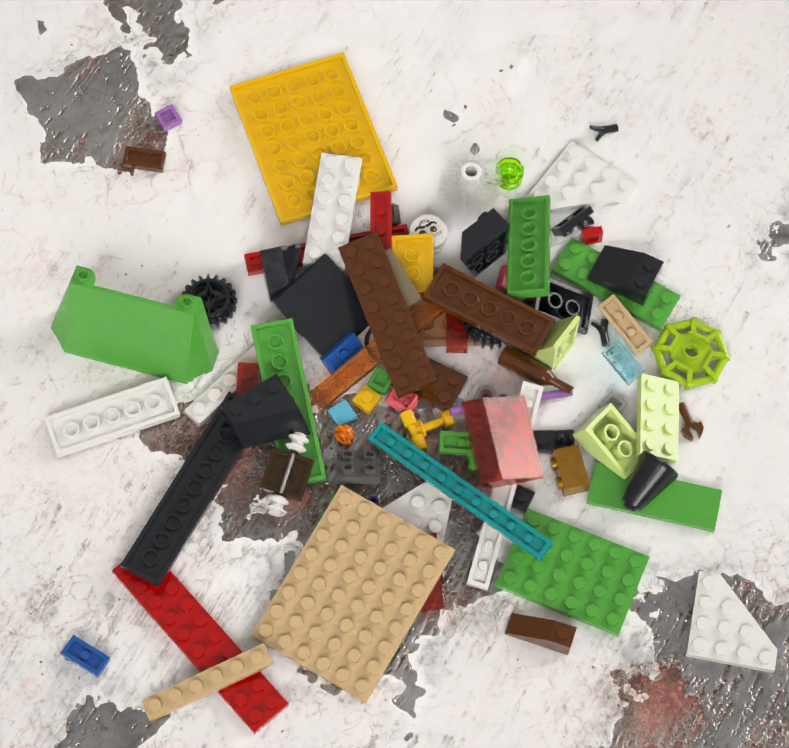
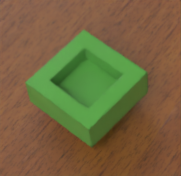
M376 367L367 386L386 396L392 386V382L387 371Z

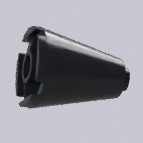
M643 451L640 454L622 497V500L625 502L623 506L632 513L635 510L640 512L678 477V473L665 462H660L657 460L658 457L647 451Z

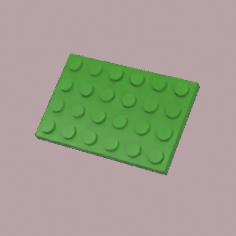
M527 508L522 521L551 540L553 546L543 559L539 561L513 543L495 587L618 636L650 556Z

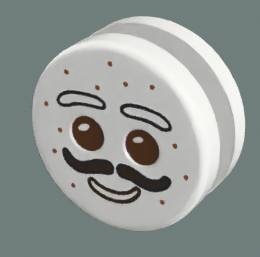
M430 214L415 218L409 227V235L433 233L434 254L440 252L447 240V227L439 217Z

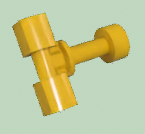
M412 409L406 410L399 415L404 429L410 433V443L423 452L428 450L424 439L427 436V431L443 425L446 429L454 426V420L450 416L449 410L441 412L440 418L424 424L421 420L416 421Z

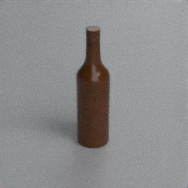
M505 346L499 356L497 364L537 385L554 386L570 395L574 390L573 386L558 379L550 367L509 346Z

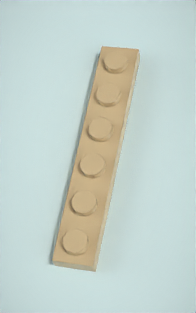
M262 643L141 700L149 721L153 722L274 664L265 644Z

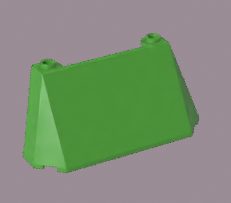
M76 266L51 325V329L65 353L160 378L167 377L168 380L188 384L194 381V378L213 371L219 350L217 349L201 297L182 294L176 299L174 306L95 286V273L89 268Z

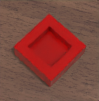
M588 226L582 229L579 238L580 242L586 245L602 242V226Z

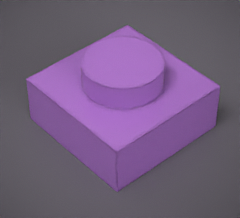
M173 104L154 113L164 132L182 124V119Z

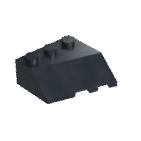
M494 208L488 212H483L476 222L462 232L460 260L475 277L506 254L510 224Z
M277 374L221 405V414L243 449L267 444L275 440L290 439L288 435L294 434V432H301L305 435L310 434L299 407Z

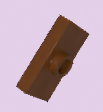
M126 146L122 166L124 168L163 173L167 153Z

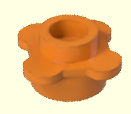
M347 424L336 425V431L333 433L335 438L340 443L350 446L352 444L351 440L355 436L354 430Z

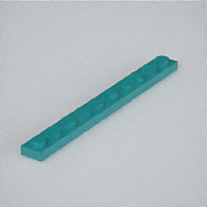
M382 422L368 437L369 442L537 560L541 561L553 546V542Z

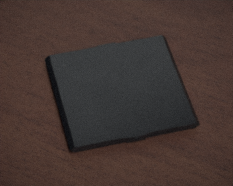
M325 253L272 299V302L287 319L293 318L297 333L304 337L320 357L349 331L354 332L358 336L369 326L351 280L345 276Z

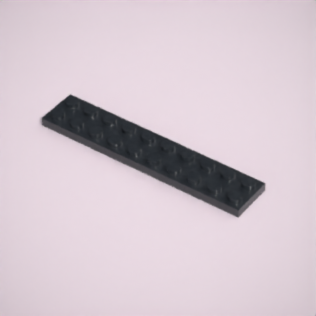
M228 392L221 405L237 397V395ZM221 405L120 565L122 570L157 588H160L244 451L221 414Z

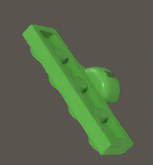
M440 430L438 453L464 455L468 458V470L471 473L477 474V471L481 470V474H489L494 469V459L502 458L508 436Z

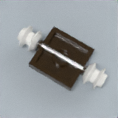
M294 432V434L288 435L291 443H286L285 446L290 452L274 447L272 449L260 485V490L276 494L268 496L271 504L265 505L268 514L280 517L281 514H286V511L283 510V506L289 505L286 498L302 502L314 460L298 455L306 452L303 445L309 443L306 435L301 432Z

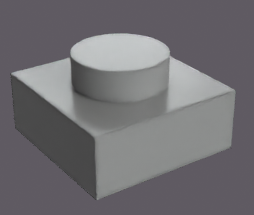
M611 390L598 405V409L612 403L621 414L628 406V402Z

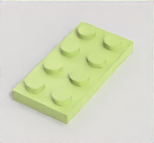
M641 373L637 378L636 455L640 456L643 451H647L658 457L657 460L676 463L678 461L679 383Z

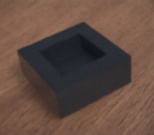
M517 484L511 507L526 513L536 492Z

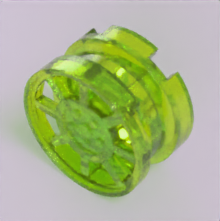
M507 157L501 159L497 163L498 165H496V170L498 171L496 174L501 177L499 178L500 180L495 178V181L504 190H514L522 184L524 167L516 158Z

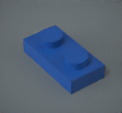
M349 331L320 360L328 372L335 376L364 347L355 333Z
M75 635L70 638L61 651L63 657L97 678L100 677L111 661L109 656Z

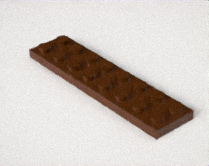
M377 231L338 247L398 399L437 383V378Z

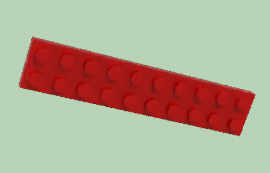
M121 563L112 570L114 576L200 673L243 653L171 571L160 588H157L120 568ZM260 671L217 691L254 735L289 706V703Z

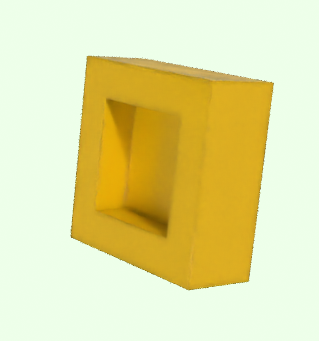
M364 385L352 399V403L370 415L382 400V396L367 385Z

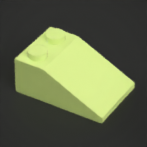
M575 315L555 321L535 357L531 355V358L550 367L553 372L575 344L580 317Z
M612 403L597 409L578 428L573 436L586 452L621 478L626 479L634 471L640 457L636 455V433Z

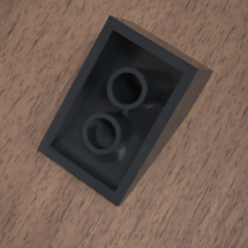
M604 245L587 280L644 306L662 271L664 261L643 252Z
M550 278V296L525 298L524 304L550 316L555 321L578 315L580 322L577 333L585 335L588 331L594 295Z

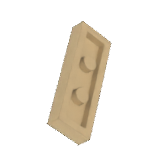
M614 294L598 306L601 313L637 356L654 343Z

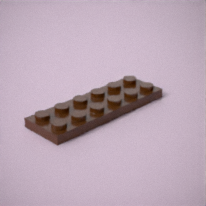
M445 263L441 265L423 295L424 301L534 357L555 324V319Z

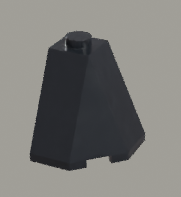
M300 243L292 244L289 247L284 245L265 249L258 253L270 303L274 297L295 280L301 250Z

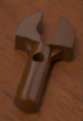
M684 402L679 403V411L685 423V427L681 428L682 436L689 441H693V436L690 432V428L697 432L700 439L704 429L702 422L697 423L693 421Z

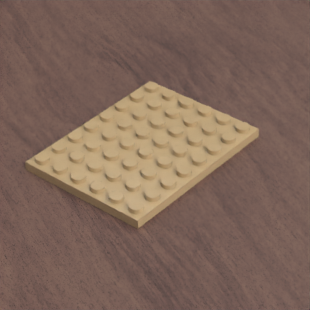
M341 485L253 630L251 637L367 703L451 560L455 549Z

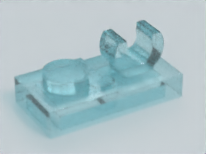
M619 339L615 340L601 353L627 385H630L641 373L645 372Z

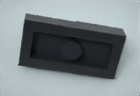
M582 206L551 228L554 236L563 237L573 233V228L576 226L581 231L585 228V220L589 225L594 224L593 218L589 216L594 211L591 206Z
M574 430L532 431L530 436L532 454L553 453L555 449L575 445Z

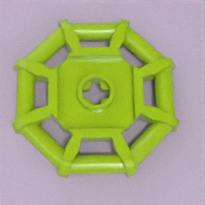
M696 317L671 324L666 323L655 345L651 347V352L654 353L660 370L659 375L662 378L665 377L669 380L677 381L679 385L685 387V390L710 383L716 384L726 363L731 358L723 341L722 331L720 329L716 330L697 320ZM690 328V331L686 334L678 333V330ZM696 329L708 334V336L706 337L696 332ZM669 336L674 338L670 346L664 345ZM712 341H715L718 351H713V348L711 349L710 344ZM691 349H694V354L696 356H688V353L685 351H690ZM663 353H669L670 364H666ZM712 359H715L718 362L712 370L708 365ZM676 368L686 373V378L672 371ZM700 372H704L706 375L692 379L693 375H697Z

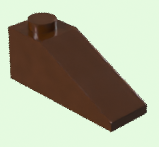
M512 613L505 635L568 655L577 627L556 620Z

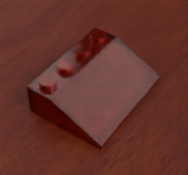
M524 395L483 397L462 402L461 411L480 491L544 478Z

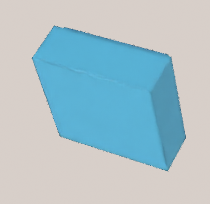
M346 399L328 410L329 416L336 425L349 424L357 419V415Z

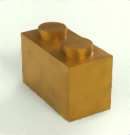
M576 444L553 450L552 458L549 459L552 471H556V486L558 490L562 491L563 497L588 491L590 481L579 445Z

